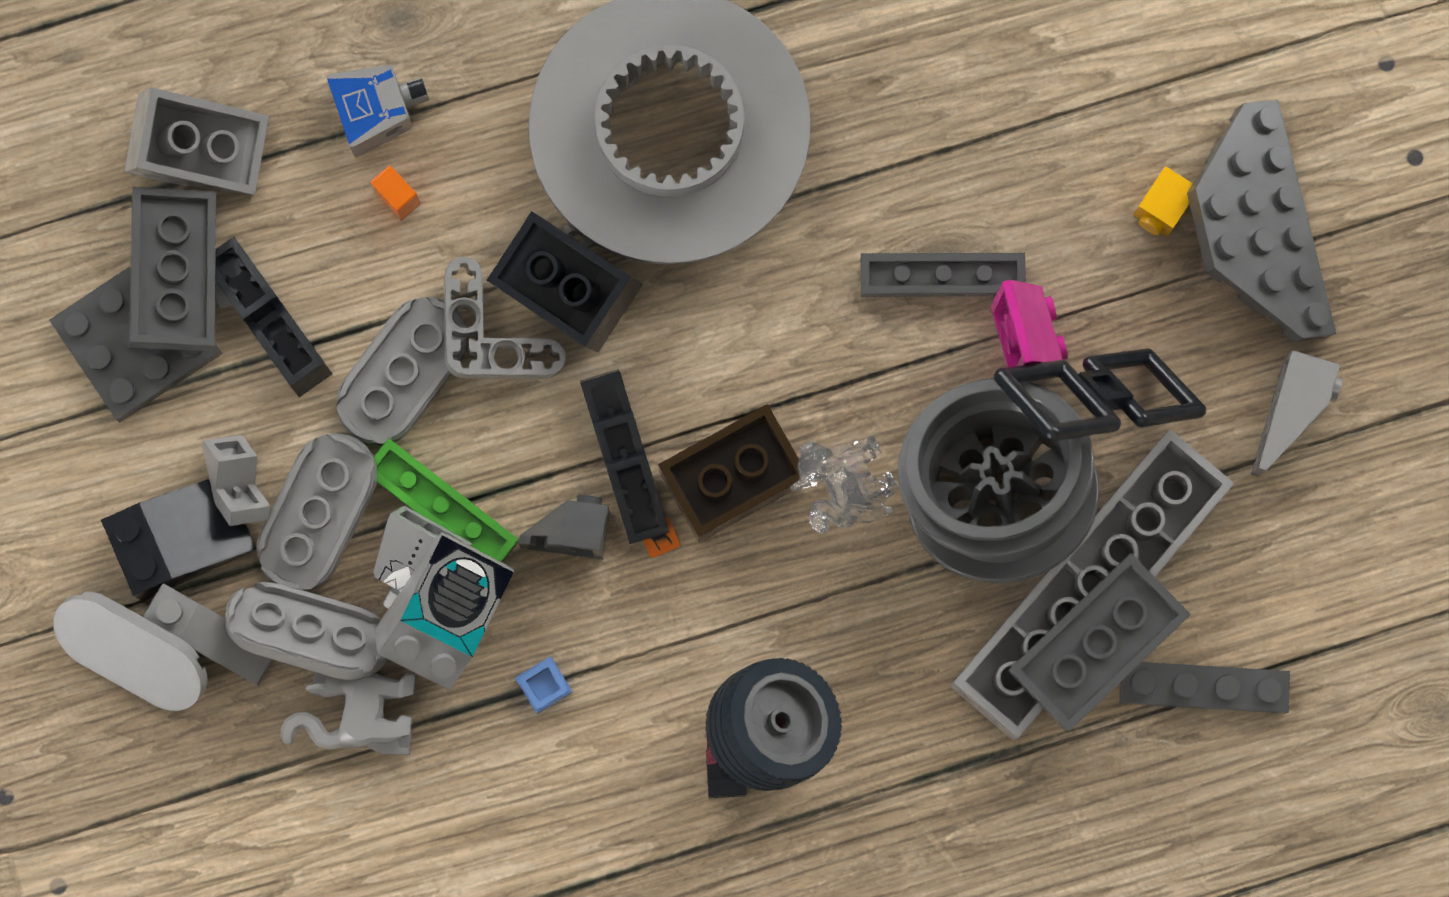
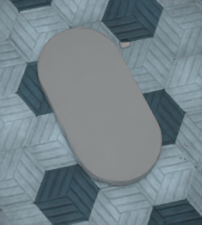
M426 297L417 300L413 299L402 304L392 314L341 383L337 393V411L343 427L352 437H355L362 443L374 446L383 445L388 438L393 442L402 439L414 427L452 374L445 364L443 299ZM455 309L452 313L453 322L460 328H467L462 315ZM452 335L453 341L461 338L460 352L458 355L453 356V360L462 362L467 352L469 337L462 338Z
M326 434L308 442L300 450L270 511L269 520L265 521L257 540V555L260 557L261 568L271 582L286 585L292 589L306 591L324 584L334 574L377 484L375 459L368 447L360 440L346 434Z
M275 582L255 583L253 588H248L245 591V587L236 591L228 601L225 614L226 631L236 645L250 653L343 680H358L372 676L387 661V658L377 654L375 628L381 619L367 609L307 591L292 589Z
M83 592L81 595L73 594L55 611L53 628L56 638L71 658L147 702L165 710L181 711L191 707L205 692L208 682L205 666L201 669L197 661L200 656L192 646L110 598L95 592Z

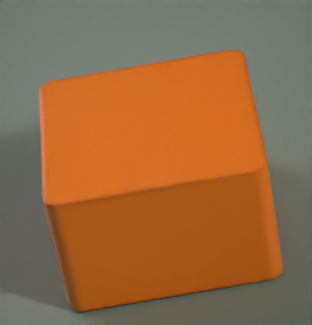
M390 165L370 182L374 192L401 221L421 204L417 193Z

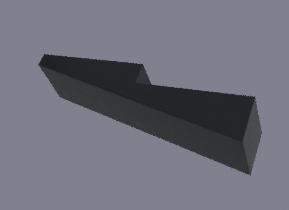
M232 237L216 249L215 257L216 283L298 397H301L331 376L332 372L236 238Z

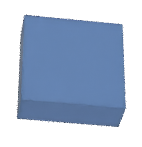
M551 656L515 677L537 714L573 693Z

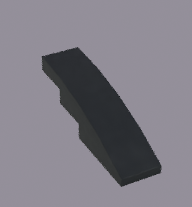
M616 369L580 380L629 543H636L668 533V525L620 370Z

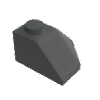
M578 495L577 501L566 500L522 533L518 544L521 549L603 560L610 514L609 505H601L602 498L589 495Z

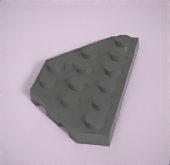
M1277 99L1244 103L1234 110L1229 119L1231 122L1224 135L1218 138L1205 161L1206 166L1200 177L1193 182L1187 192L1206 273L1218 283L1224 281L1239 293L1238 299L1262 318L1268 316L1283 328L1281 333L1292 342L1328 338L1337 333L1279 101Z

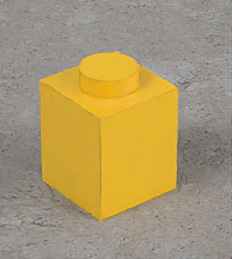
M1165 166L1133 216L1140 219L1138 221L1139 225L1149 233L1157 236L1161 233L1168 237L1189 205L1187 192L1193 183Z

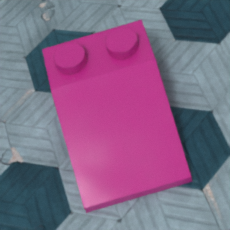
M1014 280L1003 281L990 307L1007 367L1068 359L1065 341L1062 335L1056 336L1052 321L1057 320L1052 297H1045L1042 286Z

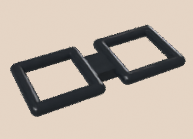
M1149 348L1088 356L1082 363L1086 372H1080L1079 374L1065 360L1004 367L997 369L994 373L995 382L1043 436L1051 442L1118 431L1121 427V420L1113 410L1121 409L1137 427L1198 419L1206 414L1205 405L1161 358ZM1144 365L1175 397L1180 405L1144 410L1133 398L1134 395L1111 370ZM1059 377L1095 418L1056 424L1020 383Z

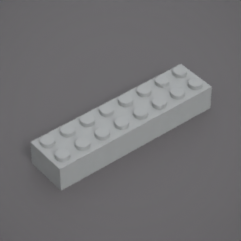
M1169 429L1097 512L1088 534L1078 548L1063 562L1045 573L951 683L950 687L1013 741L1018 739L1043 710V707L1022 687L1008 670L1130 553L1155 577L1233 486L1234 482Z

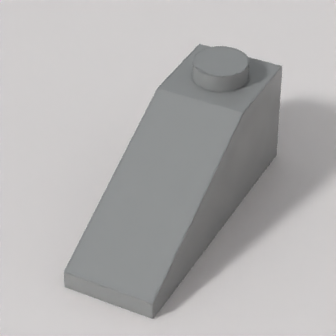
M1294 350L1284 358L1251 474L1260 476L1329 405L1330 401L1336 402L1343 382L1342 378L1337 377L1340 368L1339 364Z
M164 583L143 618L186 641L195 651L256 685L260 683L273 660L240 648L229 637L225 628V618Z

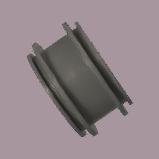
M994 378L981 379L960 385L935 399L913 422L901 447L898 463V481L913 531L921 545L934 560L958 575L989 583L1017 582L1041 575L1069 557L1082 543L1093 524L1099 502V481L1090 436L1055 442L1047 440L1000 388ZM1032 382L1020 383L1056 424L1081 420L1075 410L1054 392ZM993 437L994 447L988 445L984 450L980 441ZM1041 444L1050 448L1034 461L1032 460V456ZM943 473L959 479L960 482H937V479ZM996 475H1002L1004 479L1002 480L1003 489H1000L998 482H995L994 477ZM1041 477L1052 479L1050 483L1043 486L1035 483ZM1018 492L1019 495L1014 500L1013 495ZM994 500L997 505L991 504L989 501ZM959 501H970L969 506L964 509L953 508Z

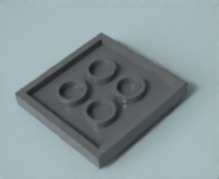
M130 266L49 320L119 423L223 354L216 343L213 351L129 348Z

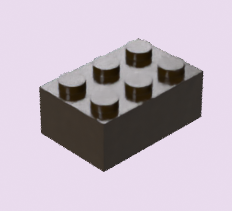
M768 404L658 464L661 477L699 543L807 484L809 477Z

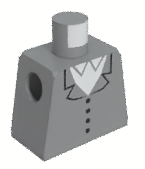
M406 506L391 512L373 570L375 578L390 586L382 602L383 605L388 609L390 608L441 531L469 546H472V543Z

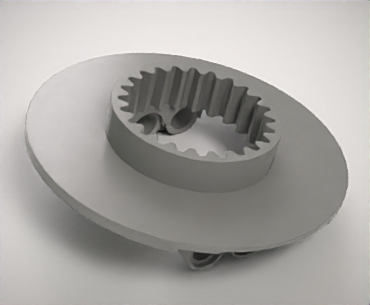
M612 0L598 7L572 26L553 48L539 73L530 104L529 139L533 162L541 184L555 208L573 228L599 247L616 255L650 264L670 265L705 260L725 253L755 236L774 219L793 194L806 164L810 143L811 123L807 93L801 74L792 56L779 38L764 23L742 7L727 0ZM677 62H681L685 72L696 66L698 67V77L703 78L710 74L711 86L713 88L721 86V99L727 100V113L730 115L727 145L721 146L720 159L715 157L710 159V171L699 167L697 168V178L695 179L684 173L680 183H675L671 175H667L662 183H658L654 173H650L643 179L641 178L639 167L629 170L628 159L626 157L619 158L618 147L612 142L609 114L613 112L612 100H618L620 94L636 84L643 75L657 71L658 67L665 63L668 70H672Z

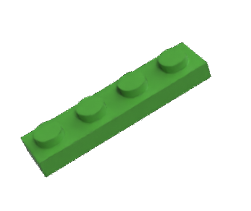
M388 438L375 454L378 484L410 509L471 542V547L503 563L519 543L517 537Z

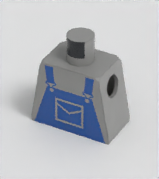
M390 65L326 76L354 157L361 156L410 130L413 125L407 108L429 101L422 77L398 84L393 67Z

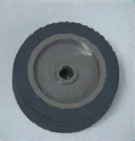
M788 658L762 660L731 675L713 694L714 696L710 700L706 713V737L715 761L719 763L720 768L731 779L736 780L737 783H741L745 787L759 791L782 790L810 779L830 762L840 742L842 718L840 717L841 711L839 710L836 696L832 692L833 690L828 686L827 681H824L823 677L817 674V671L812 670L810 666H806L802 662L799 663L797 660Z

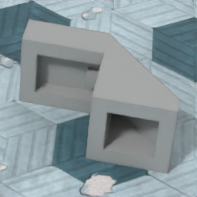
M242 435L203 440L202 448L214 503L228 524L233 526L269 520L270 504L255 485L257 455Z

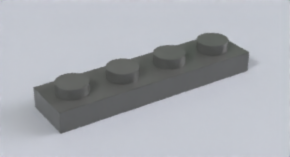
M861 253V297L996 296L1003 281L1014 280L1026 283L1025 253Z
M1141 662L1120 682L1119 704L1286 714L1289 713L1290 671Z

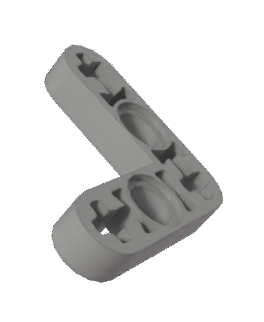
M467 257L456 258L450 262L444 275L445 364L449 372L460 378L547 379L557 375L566 360L565 350L559 342L548 338L483 337V275L481 267L476 261ZM459 268H466L467 275L474 276V279L469 280L466 293L467 297L475 295L476 300L466 297L455 300L451 299V295L459 296L460 281L452 279V275H457ZM458 307L471 309L475 314V323L469 328L458 327L452 319L453 311ZM452 335L462 338L476 335V341L469 339L467 342L468 355L475 356L476 359L470 361L468 368H462L460 361L453 360V356L458 355L460 352L461 338L453 341ZM504 347L513 350L517 357L516 365L510 369H503L497 366L494 361L496 350ZM523 348L530 349L528 356H540L543 349H549L550 356L557 357V361H553L549 369L544 368L542 361H530L528 363L529 369H523L525 359Z

